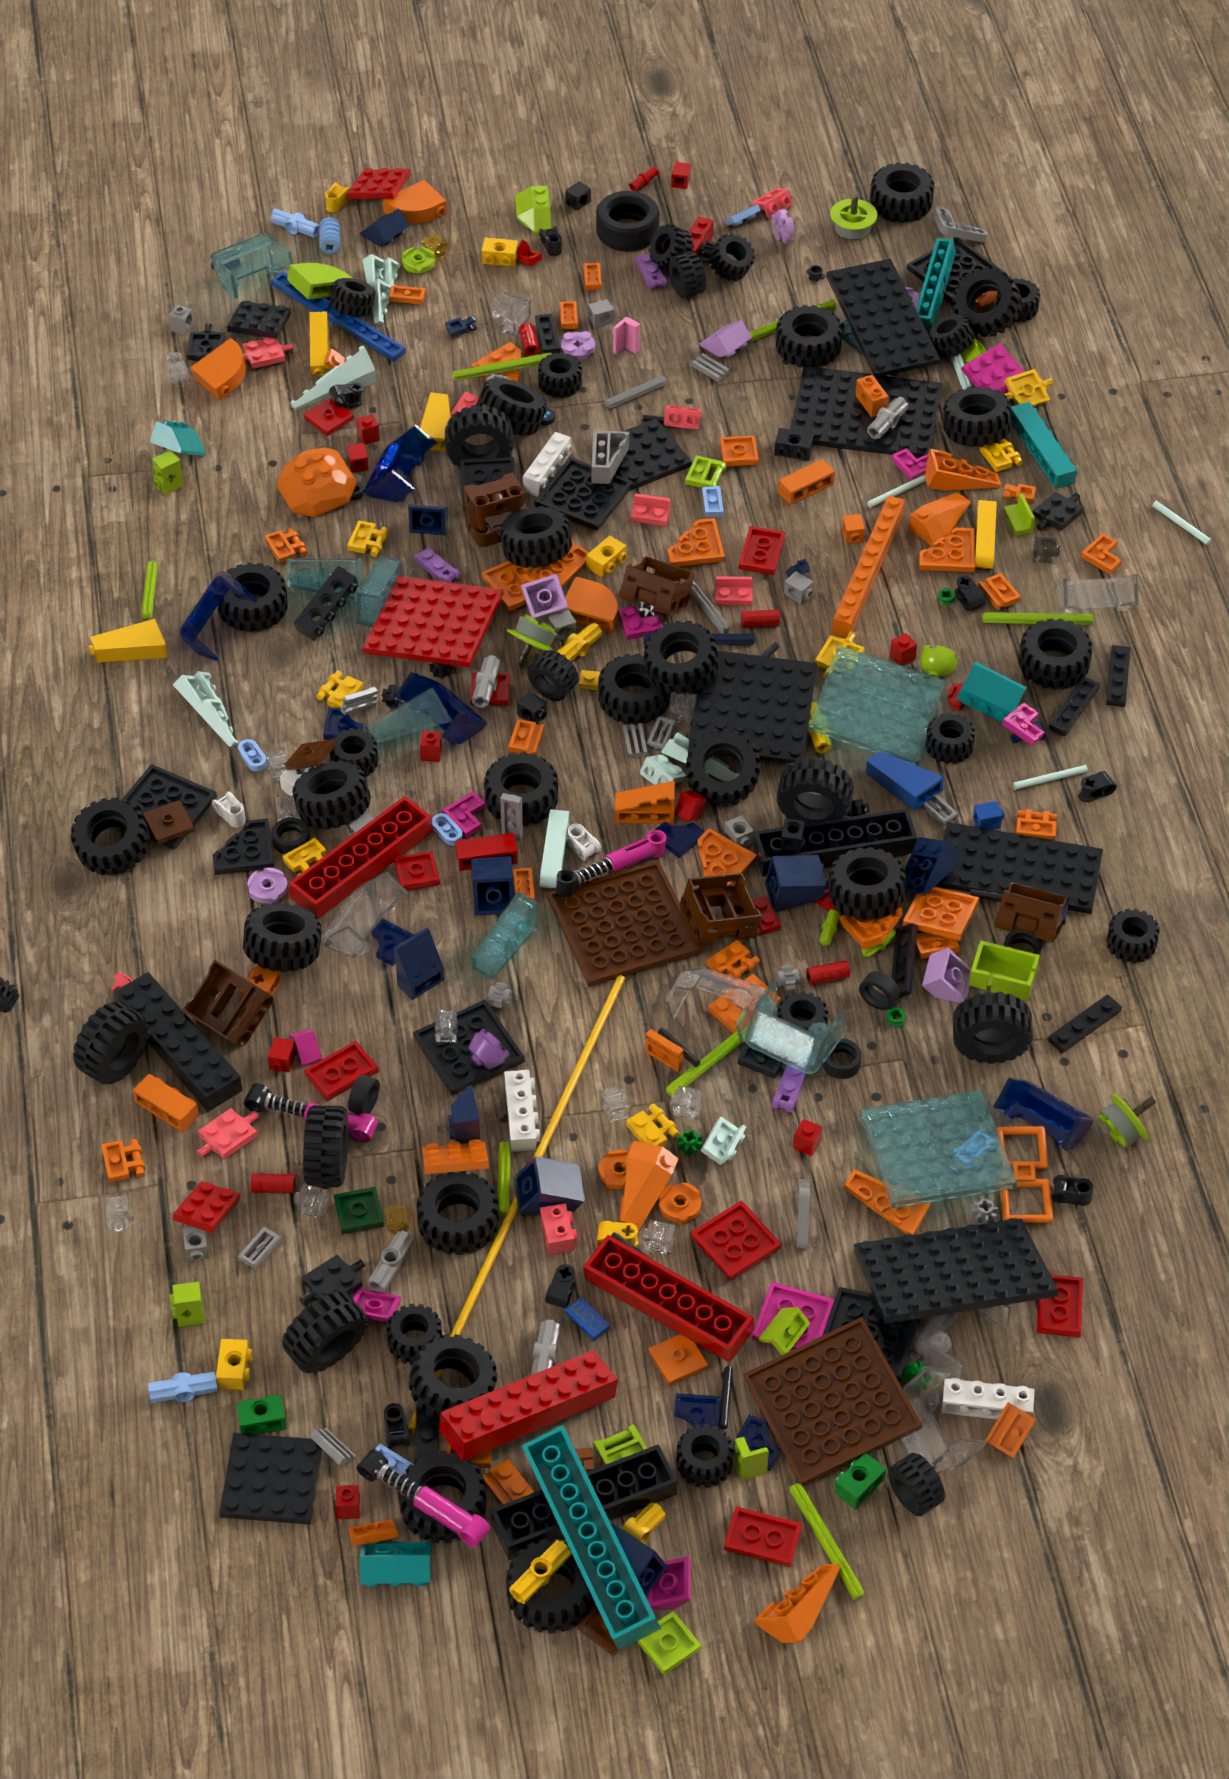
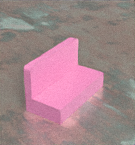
M625 317L614 326L613 353L618 354L624 348L635 354L640 350V323Z

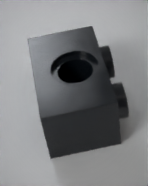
M779 428L775 441L774 455L809 461L814 445V434Z

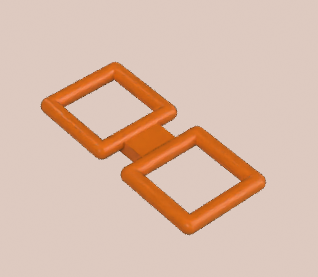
M1043 1126L996 1127L995 1141L998 1168L1000 1170H1013V1179H1002L999 1181L1002 1221L1017 1218L1022 1219L1024 1223H1052L1054 1217L1050 1181L1048 1179H1036L1035 1170H1045L1049 1166L1045 1128ZM1004 1135H1037L1040 1161H1006ZM1042 1187L1045 1215H1010L1008 1188Z

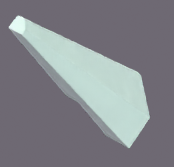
M370 254L362 261L367 284L376 291L372 307L374 323L381 325L384 323L383 317L387 313V304L390 303L389 294L391 286L394 285V280L398 276L397 270L401 265L389 257L382 260Z
M359 347L360 351L354 356L349 355L346 358L347 361L340 367L335 366L315 382L316 386L311 390L306 389L303 392L304 395L297 401L292 400L291 406L297 410L331 398L329 389L336 384L359 383L365 387L376 383L375 368L365 347Z
M198 671L194 676L181 675L173 686L229 747L237 745L239 743L238 740L232 736L234 730L231 726L228 727L226 722L229 718L222 701L215 694L216 687L210 683V673Z
M679 731L673 739L668 740L661 753L686 764L690 739L685 737L686 734ZM716 756L710 757L704 765L707 774L725 782L731 781L740 775L731 771L729 766Z

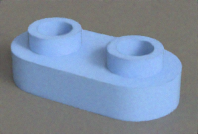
M246 739L239 743V755L247 767L252 771L263 770L267 765L266 756L258 744L251 739Z
M440 813L433 816V830L447 845L454 846L455 841L462 840V830L447 814Z

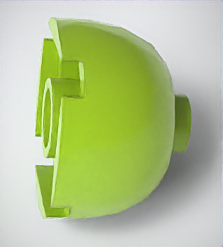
M931 645L924 646L920 656V664L930 678H944L954 672L959 656L955 657L956 653L953 650L940 645H936V648H930Z

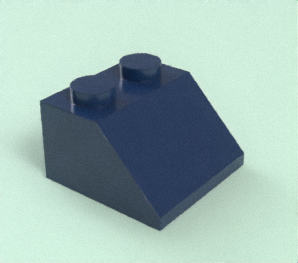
M398 208L375 221L361 231L360 234L378 246L383 243L388 245L394 241L393 237L395 235L399 237L406 232L404 229L409 224Z
M408 505L410 533L446 536L449 521L448 507Z
M472 1085L467 1086L451 1105V1115H447L450 1140L460 1142V1144L468 1143L470 1140H480L479 1115Z

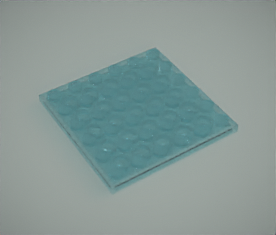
M837 645L808 730L876 753L882 751L918 766L926 744L927 726H929L930 720L934 718L945 680Z
M982 1090L860 1109V1117L891 1208L1017 1187L1016 1178Z

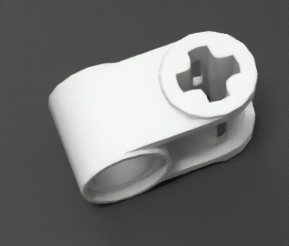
M228 791L224 797L212 801L215 812L230 826L239 828L246 823L244 806L231 792Z
M581 824L569 826L567 844L582 861L585 862L589 856L602 851L599 841Z

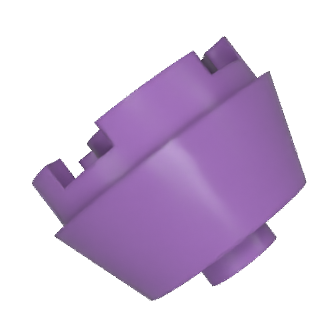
M484 1028L479 1033H475L468 1047V1050L473 1055L471 1057L478 1066L483 1065L488 1070L505 1063V1059L510 1055L506 1049L504 1051L501 1049L500 1042L489 1031L486 1032Z

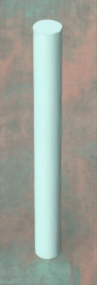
M925 474L868 501L867 506L872 508L885 502L888 495L895 497L926 482Z
M1158 501L1153 503L1152 507L1206 545L1211 543L1212 539Z
M1086 765L1014 782L1013 787L1014 790L1087 773L1088 768Z

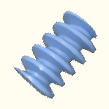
M325 218L319 225V246L321 251L326 254H336L341 249L339 221L335 218Z

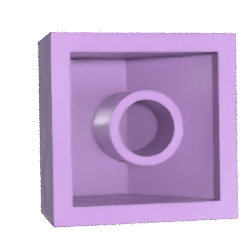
M739 320L720 328L702 341L700 345L718 358L723 356L728 358L736 353L735 350L737 348L745 347L747 341L752 337L743 321Z
M557 574L521 585L530 616L535 618L538 624L548 622V616L568 609Z
M949 948L930 954L922 986L935 998L959 1003L964 1002L968 998L970 990L971 968Z

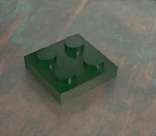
M376 1187L334 1194L341 1234L384 1226Z

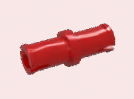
M652 166L645 173H640L638 178L629 183V188L632 191H637L642 186L648 185L650 180L659 175V170Z

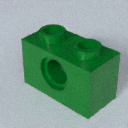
M268 1395L265 1398L246 1399L236 1403L241 1433L258 1435L286 1429L281 1395Z
M867 1453L863 1454L859 1459L852 1461L850 1468L845 1473L841 1472L835 1479V1494L856 1510L885 1481L886 1468ZM855 1478H861L863 1481H856Z

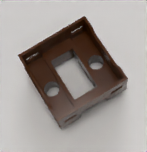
M513 472L505 474L502 479L478 486L474 484L464 486L466 527L478 546L487 547L500 543V527L507 517H511V514L518 513L524 505V490Z
M646 556L642 559L641 563L633 567L632 564L627 565L619 591V598L633 603L640 601L654 606L655 611L671 616L687 606L695 573ZM647 567L654 568L655 573L648 572Z
M742 873L689 878L680 901L682 913L696 944L714 943L717 941V938L734 936L736 940L756 936L762 915L753 904ZM735 881V884H727V882ZM720 906L725 919L716 920L711 907Z
M1011 882L1009 889L1003 892L994 927L1011 932L1016 929L1034 933L1037 939L1054 943L1061 931L1068 897Z
M214 959L209 967L208 975L193 998L187 1001L182 1010L227 1040L242 1047L249 1041L271 1007L274 999L272 995ZM238 987L246 993L228 1021L224 1023L218 1019V1016L229 1003L235 993V989Z

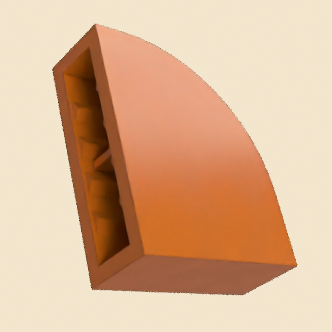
M422 180L400 190L395 198L383 199V212L388 214L399 208L408 224H422L446 215L447 201L425 180Z
M232 338L190 367L194 379L219 401L235 390L246 374V363L241 348Z
M575 577L565 596L568 605L566 610L570 611L576 624L587 627L590 623H596L602 631L613 633L617 626L618 605L614 594L598 582Z

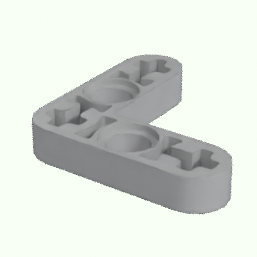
M940 207L936 208L934 219L941 233L953 237L985 242L988 234L986 230L955 223L950 211Z
M798 1179L797 1249H808L810 1184L808 1179Z

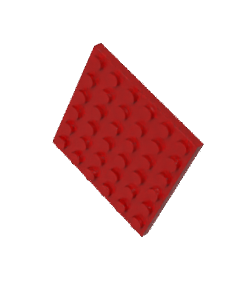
M397 576L362 647L363 654L470 668L503 597V589Z

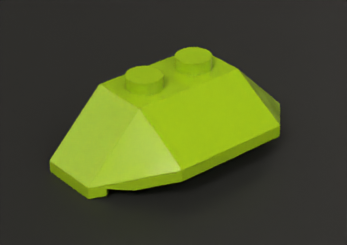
M548 185L531 186L515 195L518 221L531 229V232L534 234H539V229H551Z

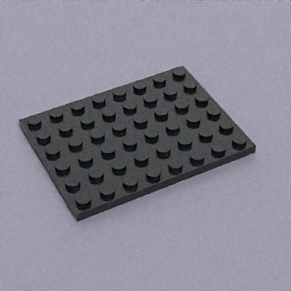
M812 366L803 367L790 430L813 433L814 445L887 455H893L907 448L915 458L928 454L932 447L942 383L891 376L875 378L889 396L888 405L895 398H899V396L908 403V409L899 417L895 428H889L881 438L875 440L867 433V428L876 419V416L871 417L855 395L857 379L873 374Z
M1011 1218L1005 1221H991L987 1224L947 1228L934 1232L927 1231L914 1235L907 1234L901 1237L863 1241L854 1244L855 1255L885 1324L1058 1297V1288L1022 1219Z

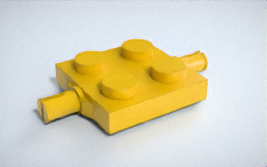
M1032 369L1006 378L1004 383L1009 393L1004 395L1009 400L1012 399L1015 405L1030 402L1035 407L1050 400L1046 387L1052 386L1054 381H1052V378L1043 381L1036 369Z
M849 632L846 639L830 635L816 657L815 663H817V666L827 669L823 674L825 679L829 680L834 672L850 677L865 650V647L853 642L856 638L854 632L853 634Z

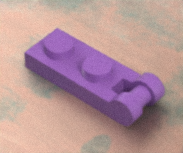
M650 254L635 257V262L650 290L655 289L657 286H667L665 276L661 273L658 265L652 262Z
M429 547L414 555V561L438 581L451 583L452 580L461 578V573L457 568L450 566Z
M792 1061L787 1062L772 1102V1108H782L786 1112L793 1113L808 1071L807 1065Z

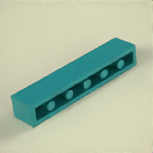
M936 239L916 308L927 332L937 321L956 251L953 239Z
M1030 402L1012 406L1011 424L1054 488L1057 489L1075 484L1076 466L1070 462L1060 443L1055 440L1052 431H1049L1045 421L1038 415L1037 409Z

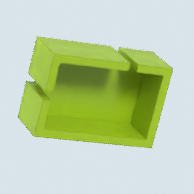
M980 940L970 973L969 986L987 990L988 987L991 988V992H1003L1006 995L1009 993L1014 995L1015 998L1019 997L1022 1000L1028 1001L1037 974L1040 955Z

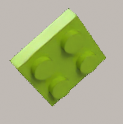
M674 1611L658 1621L661 1627L660 1630L637 1641L663 1675L702 1650V1645Z

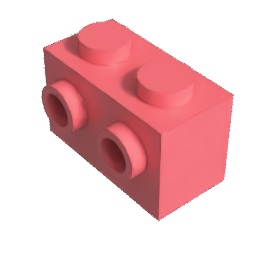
M566 1204L541 1207L540 1220L548 1254L574 1251L577 1233L576 1229L571 1228L573 1217L571 1211L567 1212Z

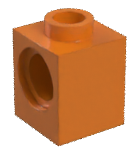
M861 514L843 516L842 532L846 544L864 542L865 527Z

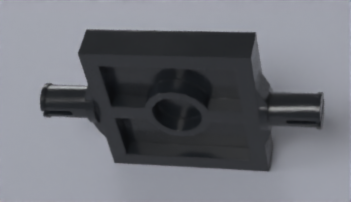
M208 323L205 324L204 331L190 332L187 360L200 361L225 342V332L211 331L212 324L210 323L209 326Z
M1054 492L1033 510L1034 517L1041 520L1036 525L1037 530L1042 531L1046 526H1051L1062 531L1084 512V506L1076 503L1080 499V495L1074 493L1070 498H1066Z
M335 1255L302 1276V1282L307 1286L309 1292L299 1298L300 1302L305 1306V1304L313 1299L319 1300L320 1297L328 1295L333 1291H343L349 1295L363 1287L362 1280L355 1273L365 1267L364 1262L359 1259V1261L350 1266L338 1255Z

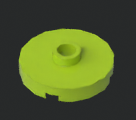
M416 247L410 248L402 254L403 268L411 273H425L435 266V255L430 249L420 247V249H416Z

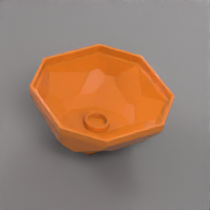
M319 448L303 451L285 464L276 485L292 513L316 518L348 504L357 481L338 451L331 448Z

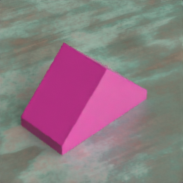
M307 1028L289 1034L290 1040L295 1041L296 1054L302 1068L322 1060L313 1030Z

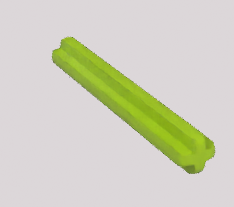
M155 561L147 563L141 613L144 619H150L153 612L158 568Z
M503 1141L499 1143L497 1196L499 1216H506L509 1212L511 1144Z

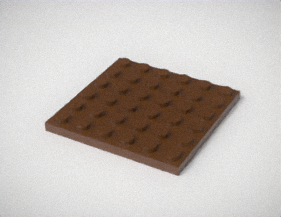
M659 860L586 881L585 884L582 883L576 888L574 895L570 897L559 896L556 890L547 892V899L588 987L616 979L620 975L627 976L702 953V947L700 944H696L682 913L680 902Z
M863 1317L743 1374L746 1384L798 1483L802 1487L852 1463L853 1460L859 1459L865 1453L869 1455L923 1428L921 1421Z

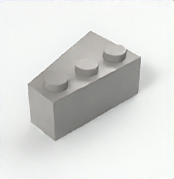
M594 431L591 483L610 484L629 449V432Z

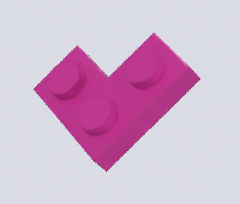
M906 448L893 454L891 460L912 481L925 474L928 454L916 459Z
M636 605L618 608V616L627 640L643 637L644 634H655L656 629L659 627L663 628L659 615L640 618Z
M1025 703L1005 717L1002 722L1003 726L1032 746L1045 733L1032 724L1037 719L1039 713Z
M473 791L442 809V813L447 814L460 827L462 835L467 838L482 829L481 823L473 815L485 808V802Z

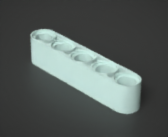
M550 809L540 873V888L556 889L557 873L563 870L570 811Z

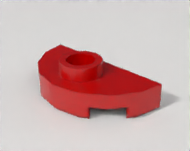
M964 683L953 684L948 692L949 704L959 712L964 704L956 699Z

